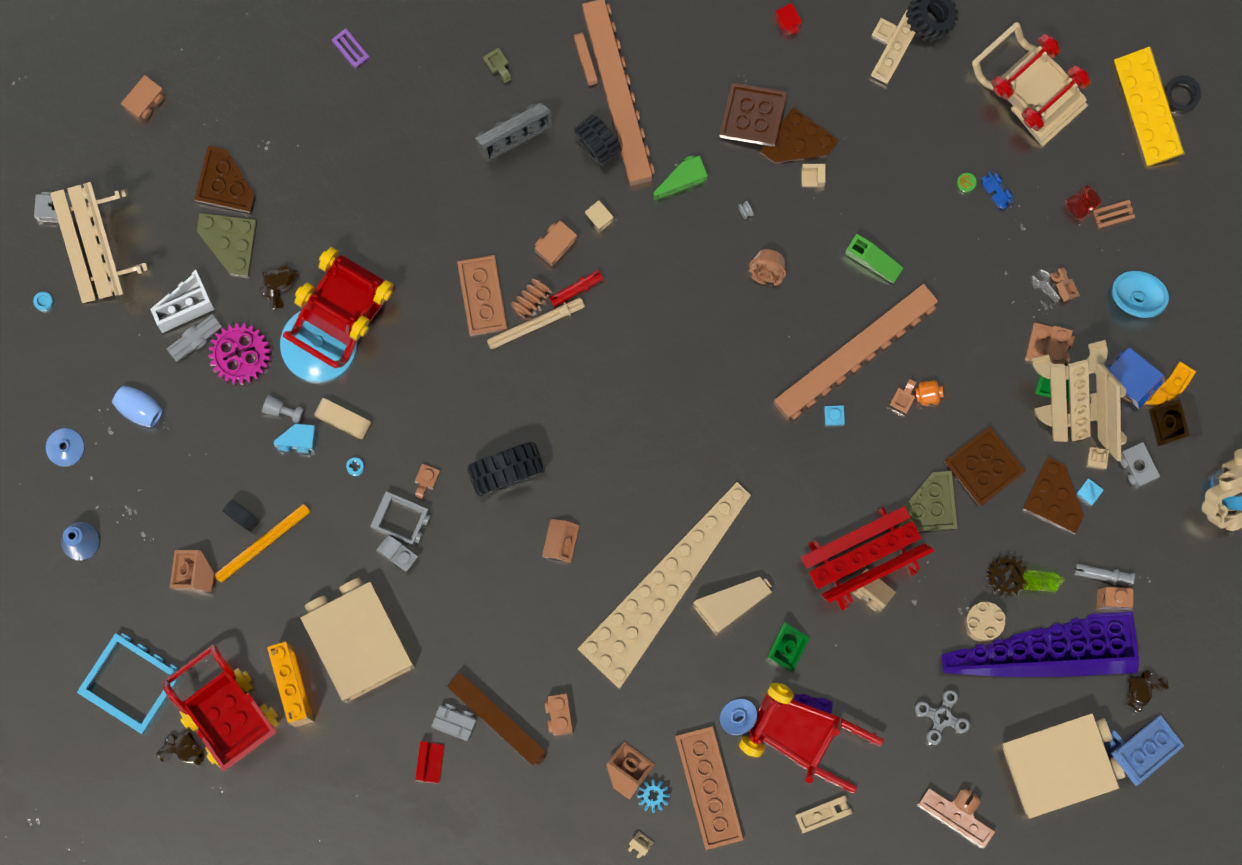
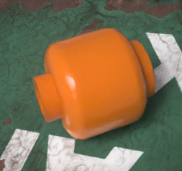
M936 380L920 382L918 387H916L917 402H920L922 406L938 405L941 397H944L943 386H939Z

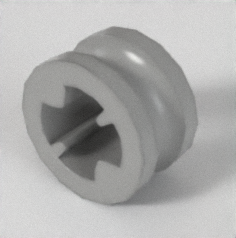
M744 201L743 205L738 204L740 213L745 220L748 216H754L748 201Z

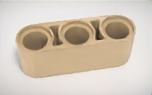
M322 398L314 413L315 417L361 440L364 439L371 425L369 420Z

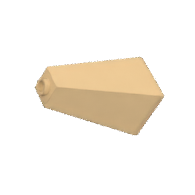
M757 577L697 599L693 602V607L714 634L718 636L772 593L770 590L772 586L767 579L762 580L761 577Z

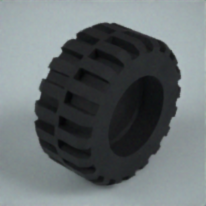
M528 442L468 465L467 471L476 494L481 497L544 473L545 467L537 445L534 442Z

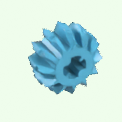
M655 779L651 780L652 786H649L648 782L645 781L644 785L647 789L645 790L643 787L638 788L644 792V794H637V798H644V800L639 802V805H643L646 802L645 811L648 810L649 806H652V813H655L656 805L662 811L661 802L664 805H668V802L663 800V797L669 798L670 794H663L664 791L668 790V787L660 789L662 781H659L657 786H655ZM650 791L658 792L657 801H653V799L650 801L648 799Z

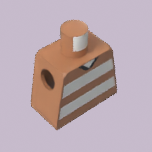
M1104 587L1097 589L1096 609L1133 611V588Z

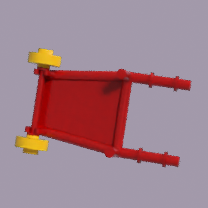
M771 683L767 691L768 693L757 712L756 724L749 731V736L742 737L739 743L740 749L748 756L761 757L765 750L762 744L764 741L808 770L805 779L807 783H812L816 774L826 779V782L830 781L842 787L844 791L848 790L855 793L857 786L849 783L850 780L845 781L832 774V771L828 772L818 767L834 736L839 735L841 727L851 731L852 735L855 733L869 740L870 744L873 742L881 746L884 739L876 736L875 732L872 734L858 727L857 723L854 725L841 717L792 700L794 694L788 686L782 683Z

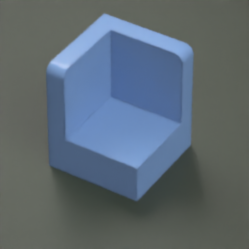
M1115 730L1110 731L1112 740L1103 743L1108 758L1113 757L1112 754L1125 744L1124 740Z

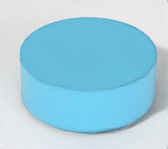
M39 292L35 295L33 302L38 310L48 311L52 308L54 300L49 293Z

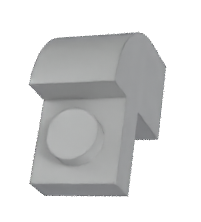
M387 535L376 549L378 553L396 564L406 573L418 558L417 555L390 535Z

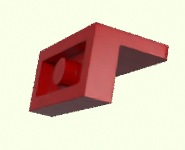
M420 741L416 781L440 782L444 752L443 744Z

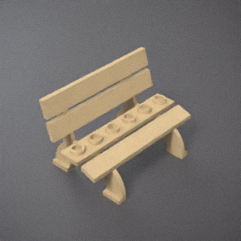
M91 182L84 183V188L81 185L67 188L72 204L70 208L64 189L50 193L82 303L96 300L91 281L95 283L99 299L113 296L112 292H115V296L123 294L118 275L133 271L141 274L143 270H149L147 262L116 270L97 204L128 196L126 189H122L121 192L120 190L115 191L114 196L96 200ZM70 211H74L93 277H89ZM91 218H93L95 225H92ZM96 236L99 237L100 244H98ZM101 255H104V258H105V261H106V262L103 263V259H102V256H101Z
M1106 341L1088 344L1089 357L1086 360L1068 364V366L1053 364L1050 361L1049 354L1033 358L1032 365L1036 372L1050 379L1051 404L1035 408L1034 412L1040 421L1052 426L1053 441L1068 442V427H1071L1072 441L1091 437L1090 421L1096 420L1098 424V440L1106 449H1109L1110 454L1117 461H1121V445L1127 442V436L1121 431L1120 398L1126 395V388L1104 366L1108 357ZM1095 373L1097 393L1090 394L1089 399V374ZM1068 379L1070 414H1067L1066 380Z

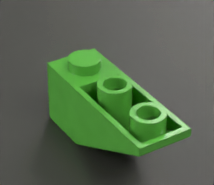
M858 234L855 235L845 253L893 284L903 270L900 264Z

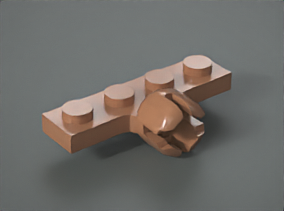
M929 787L918 805L985 848L995 830L974 817V812L981 803L980 798L974 794L969 802H966L971 795V791L964 788L961 789L955 800L950 801Z

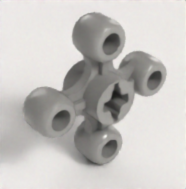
M953 690L944 692L942 706L938 709L931 708L924 701L918 702L915 705L916 715L919 717H929L933 721V728L926 735L927 742L931 745H937L941 742L942 730L947 726L953 727L956 732L961 734L966 733L970 729V723L967 719H958L951 714V707L958 701V694ZM948 694L953 696V701L947 699ZM920 706L925 707L926 710L924 713L920 712ZM944 712V717L947 718V720H944L940 723V718L937 716ZM960 722H962V723L965 724V728H964V729H960V727H959V723H960ZM932 734L937 735L936 741L931 739Z

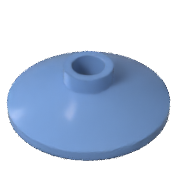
M68 428L59 429L49 436L46 442V453L48 458L56 465L71 466L81 459L84 453V442L76 431ZM66 443L67 448L62 450L61 444Z
M746 699L733 700L722 709L720 724L724 731L731 735L745 734L756 724L758 717L757 709L752 702Z

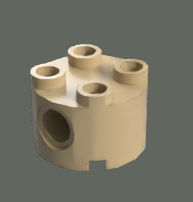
M980 602L974 605L966 614L964 620L966 631L976 641H991L997 638L1004 630L1005 614L996 604Z

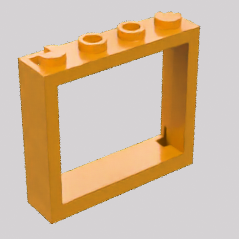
M287 642L267 647L287 722L294 727L314 722L294 647Z

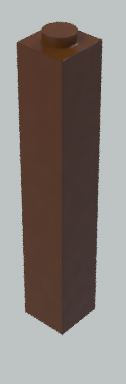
M459 672L447 685L460 700L532 766L535 764L539 766L545 760L546 756L544 754L546 751L463 674Z

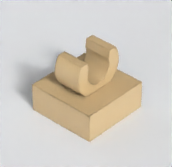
M1089 447L1086 467L1106 470L1109 450Z
M639 831L629 843L628 851L631 852L633 849H636L639 852L637 858H640L642 855H646L654 842Z

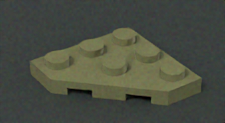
M199 213L197 233L230 275L249 277L257 221Z
M952 471L933 472L905 505L911 518L898 524L899 528L913 521L918 532L957 529Z

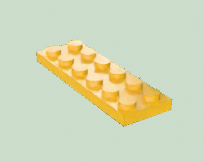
M1151 47L1115 59L1114 62L1147 166H1152L1185 154Z

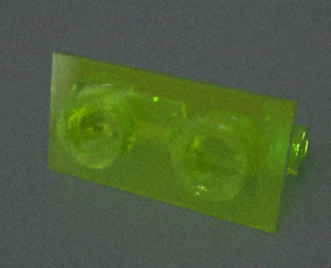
M1028 570L1023 574V578L1027 582L1023 589L1055 592L1065 579L1059 578V575L1055 572L1039 573L1038 571Z

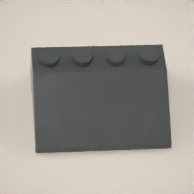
M534 103L528 106L525 112L521 114L517 112L510 116V120L496 123L493 129L479 132L476 135L475 143L485 161L487 162L551 128L552 117L550 110L542 103L538 105Z

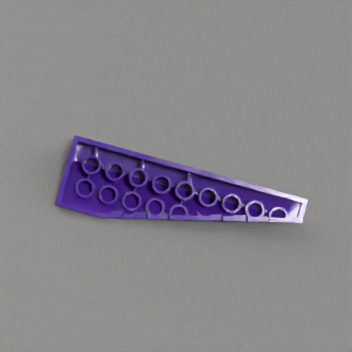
M1133 611L1087 615V618L1080 620L1075 618L1070 620L1069 623L1061 625L1057 623L1053 624L1050 628H1038L1012 635L1009 639L994 640V643L987 645L982 643L972 649L967 650L964 648L942 654L943 673L999 677H1066L1138 673L1139 655Z

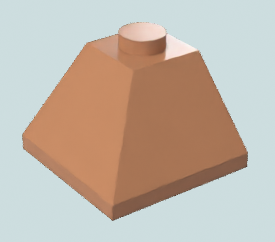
M175 550L170 588L211 592L214 572L202 551Z
M623 742L606 766L613 788L630 800L655 764L626 742Z

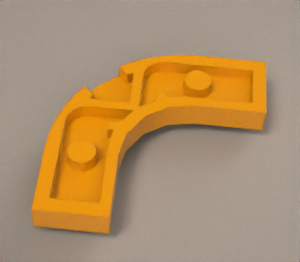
M1180 361L1170 377L1146 401L1145 405H1162L1174 400L1185 390L1196 371Z

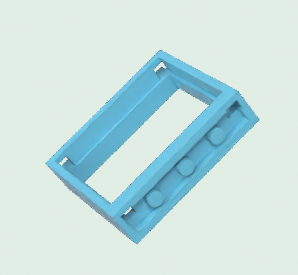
M115 633L77 693L134 730L145 735L169 698L164 690L141 724L89 691V686L118 642L169 675H172L179 669L172 664L169 667L163 664L164 659L155 653L153 656L146 653L148 649L138 643L135 646L130 642L132 639L122 633L120 636ZM182 675L171 683L173 691L183 677Z

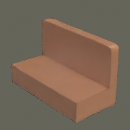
M551 519L542 556L571 563L580 525L564 520Z

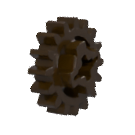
M1005 555L1004 560L999 556L997 558L998 563L992 561L991 565L993 568L989 567L987 569L991 573L986 576L987 579H991L988 586H994L993 592L999 590V596L1006 593V596L1010 597L1011 592L1016 596L1018 595L1017 589L1023 591L1022 584H1028V581L1024 580V578L1029 576L1028 573H1024L1027 566H1021L1022 560L1016 562V556L1009 559V556ZM1006 563L1008 564L1006 568L998 569V566ZM1015 567L1018 569L1020 575L1016 574ZM1008 570H1010V571H1009V572H1010L1009 576L1012 577V578H1010V579L1005 583V581H1006V580H1005L1006 576H1004L1003 574L1007 573ZM995 577L999 578L1000 585L996 582ZM1011 583L1018 584L1014 588L1007 589Z

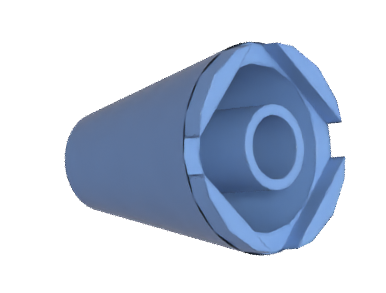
M76 522L69 525L61 537V546L64 553L74 560H85L92 557L100 545L97 530L85 522Z

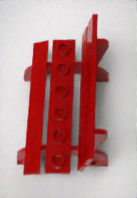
M905 506L889 514L882 507L877 510L880 516L879 519L822 547L816 540L808 543L812 552L800 557L806 569L822 561L824 565L808 572L816 589L818 590L832 582L835 585L834 588L821 594L824 600L828 603L836 600L841 611L849 608V604L853 602L850 595L851 592L904 566L910 577L918 574L917 570L920 567L916 560L934 552V550L924 543L906 552L904 547L922 538L913 521L900 528H894V526L911 518ZM887 529L890 531L889 533L847 554H844L830 562L828 561V558L838 553H841ZM897 550L900 551L901 555L842 584L839 583L838 579Z

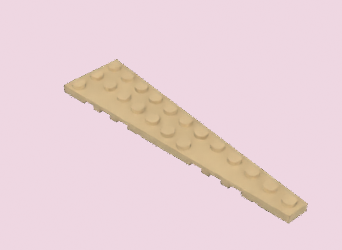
M738 482L578 648L619 689L751 495Z

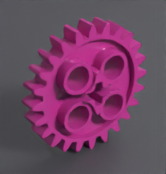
M235 323V328L233 329L230 324L227 331L221 328L222 335L215 333L218 339L217 341L211 340L214 347H208V349L213 353L209 354L208 357L214 359L210 362V365L216 366L213 369L215 373L220 371L218 375L220 379L225 376L226 382L232 379V383L235 385L237 380H239L240 384L243 385L245 379L251 383V377L257 380V373L264 374L261 368H268L264 362L270 361V357L266 356V354L271 353L270 349H265L269 343L263 342L266 337L264 335L259 336L261 332L259 329L253 332V325L247 329L246 323H243L242 328L239 327L238 323ZM246 337L249 338L250 343L247 346H242L241 340ZM231 344V351L223 352L224 345ZM252 347H255V350H253V351H248V350H250ZM238 350H241V352H243L241 353L242 357L240 358L237 356ZM250 355H255L256 361L252 364L247 363V358ZM238 362L237 369L230 370V363Z

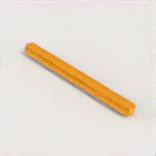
M302 504L215 573L219 582L226 580L310 513L308 507Z

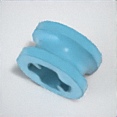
M354 457L348 460L346 468L349 474L352 476L362 474L364 465L361 459ZM353 462H357L360 466V469L357 468L358 471H353V468H350V465L353 466Z

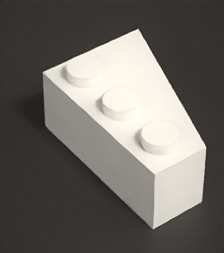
M197 270L192 272V275L186 281L181 282L178 288L171 294L168 293L150 309L162 333L215 310Z

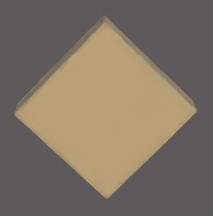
M881 18L872 36L888 44L897 26Z

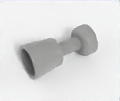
M268 395L264 402L262 413L274 416L284 414L292 417V421L295 424H299L304 414V408L297 407L295 410L284 406V402Z

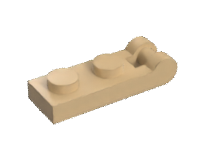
M846 795L795 815L802 834L853 814L852 809H849L846 801L848 799ZM839 804L842 812L836 813L834 806Z

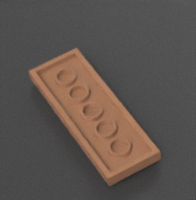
M713 726L675 736L705 850L742 841V832Z

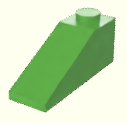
M692 155L685 158L684 162L653 193L654 200L707 181L708 175L700 155L697 157Z

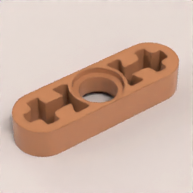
M583 32L574 34V41L588 86L598 84Z

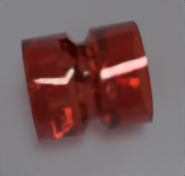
M1089 185L1079 190L1078 195L1075 194L1065 201L1069 211L1078 220L1087 216L1089 210L1094 211L1102 205L1099 196Z

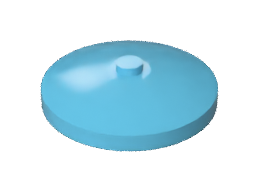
M300 312L295 314L285 325L280 339L281 355L289 370L297 377L313 383L332 381L344 374L355 358L357 341L347 363L343 367L335 369L283 337V332L290 331L293 328ZM304 321L301 330L295 336L334 361L342 357L347 346L307 321Z

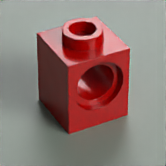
M792 3L775 11L774 17L784 35L789 33L793 35L800 31L802 20Z

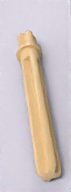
M581 298L567 304L564 302V305L489 338L487 340L488 345L491 349H494L567 315L570 317L571 313L585 307L584 302Z

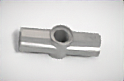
M212 314L197 326L187 329L180 339L166 349L175 361L178 362L191 351H196L205 345L207 339L221 330L222 326Z

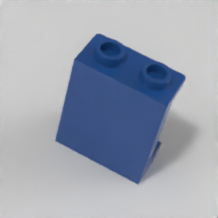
M1130 347L1118 355L1117 361L1113 365L1110 364L1106 367L1126 388V396L1133 400V405L1138 409L1165 383L1164 375Z

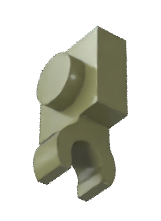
M499 48L483 57L492 74L498 72L504 83L512 80L511 75L505 68L509 65V62Z

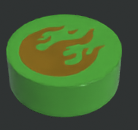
M963 173L957 180L958 189L965 193L971 192L976 186V178L971 173Z

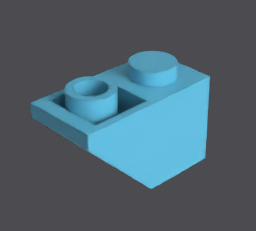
M294 424L274 440V446L278 447L279 451L289 452L290 449H297L298 453L308 454L309 451H314L316 427L314 425Z

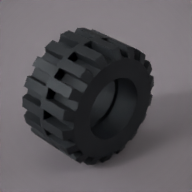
M912 0L907 7L908 12L906 13V17L909 19L907 24L911 26L909 29L911 32H915L916 37L921 36V40L924 41L926 39L928 41L940 39L956 26L958 10L955 9V2L952 3L951 0ZM927 9H930L935 14L937 22L930 18Z
M590 115L574 128V133L579 143L596 163L604 166L621 152L618 140L597 116Z

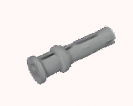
M1077 563L1076 568L1084 571L1075 570V575L1111 582L1112 586L1133 587L1135 573L1133 572L1128 574L1120 572L1119 569L1110 571Z

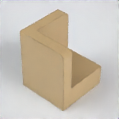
M802 164V187H824L825 164Z
M599 200L585 211V214L594 223V228L599 233L614 221V217Z

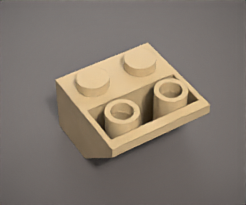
M877 579L851 593L858 599H865L868 602L867 606L876 612L878 610L881 612L896 592L882 580Z

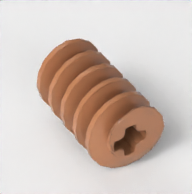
M532 279L531 283L533 286H526L528 292L522 290L521 294L523 297H516L518 303H511L514 311L526 321H528L525 316L526 314L533 316L530 311L531 309L538 310L535 304H543L540 298L547 299L546 292L553 293L540 280Z

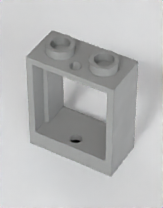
M386 491L370 527L414 547L415 543L419 544L423 536L421 532L423 525L427 526L431 515H429L427 508ZM392 501L422 513L411 539L381 527Z

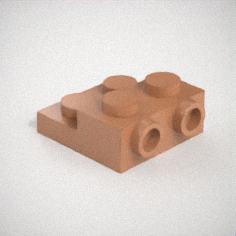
M1034 322L1025 360L1032 362L1033 358L1049 354L1050 361L1053 364L1068 365L1071 354L1067 353L1068 348L1073 346L1075 336L1072 335L1073 330Z

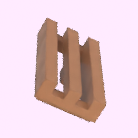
M1130 200L1093 210L1098 229L1135 219ZM1124 206L1127 207L1126 209L1098 216V214ZM1124 213H1129V216H1125L1104 223L1100 222V220H1104Z

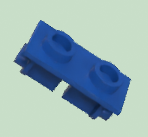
M988 172L990 177L986 175L981 178L983 181L982 185L989 194L993 191L997 192L991 198L998 208L1004 210L1008 207V202L1009 204L1015 203L1012 199L1014 198L1013 193L1009 188L1006 189L1003 186L1002 182L1004 181L998 173Z

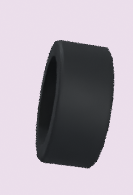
M1189 76L1175 77L1165 88L1170 109L1175 113L1184 114L1190 112L1196 107L1201 98L1199 84ZM1185 84L1190 87L1193 92V99L1189 104L1179 105L1173 101L1171 91L1176 85Z
M230 499L222 510L249 532L260 521L233 499Z

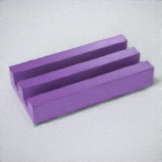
M344 29L332 39L334 45L355 70L360 64L362 65L365 60L370 58L347 29ZM345 34L363 55L362 58L343 37ZM340 39L357 59V62H354L337 40Z

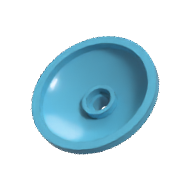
M1125 272L1116 278L1112 286V296L1116 304L1128 314L1136 317L1149 318L1157 316L1165 310L1169 301V294L1165 285L1155 276L1145 272Z

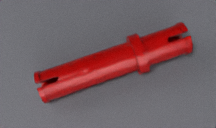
M597 269L584 278L582 276L579 278V281L549 296L548 298L553 307L555 308L584 290H590L591 286L603 281L604 278L600 271Z

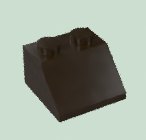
M1182 398L1149 409L1159 446L1203 435L1193 398Z

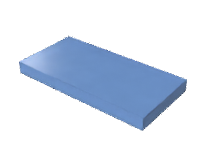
M1159 715L1116 750L1112 756L1134 785L1137 786L1182 749L1184 744L1164 718Z

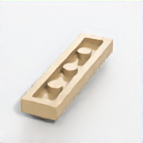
M908 10L903 15L871 74L872 77L887 85L915 35V32H911L909 29L911 26L907 24L909 19L906 17V13Z

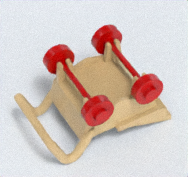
M1015 22L972 61V66L977 80L984 87L993 90L997 96L1008 100L1013 105L1011 107L1012 112L1021 120L1038 143L1044 147L1088 106L1086 103L1087 99L1079 91L1078 87L1085 89L1091 82L1088 78V73L1083 68L1074 65L1068 70L1067 75L1050 58H1055L1060 53L1058 42L1053 37L1043 34L1037 40L1039 47L1030 44L1024 38L1020 23ZM1015 32L1018 43L1029 52L1001 77L997 76L992 81H989L982 73L980 62Z

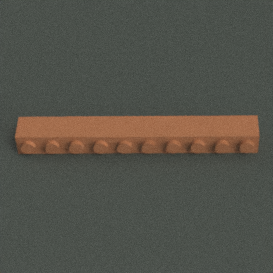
M605 0L582 4V9L616 136L621 147L629 184L633 186L652 181V175L655 174L652 163L649 164L647 159L650 153L648 146L643 144L642 139L645 138L643 128L638 126L637 121H640L638 109L634 110L633 103H636L634 94L629 92L628 89L631 83L629 75L624 74L623 68L626 67L624 57H620L618 50H621L619 39L614 37L616 27L614 21L610 22L609 15L612 14L609 3L605 4Z
M925 284L921 285L774 400L775 406L787 421L791 418L795 420L802 414L801 410L806 406L808 408L812 407L817 402L816 398L821 394L824 397L832 391L831 387L834 384L840 385L847 379L846 375L851 371L853 373L857 372L862 367L861 363L865 360L871 361L877 356L876 352L879 349L885 350L892 344L891 340L897 337L899 339L907 332L905 330L910 325L916 326L922 320L920 317L925 313L930 315L937 309L935 306L938 300Z

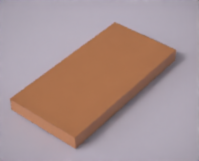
M495 255L457 261L470 336L507 330Z

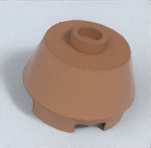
M770 249L760 250L749 263V272L753 274L752 279L758 283L765 285L766 282H774V285H779L786 276L785 259L777 251Z

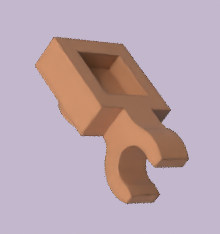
M1064 267L1058 269L1060 276H1058L1057 272L1051 273V278L1058 282L1056 286L1064 302L1080 296L1073 279L1068 278Z
M909 379L904 390L898 388L889 406L907 414L915 399L911 392L917 382Z
M424 464L421 465L415 479V483L420 484L416 490L415 497L423 500L427 488H434L440 470Z

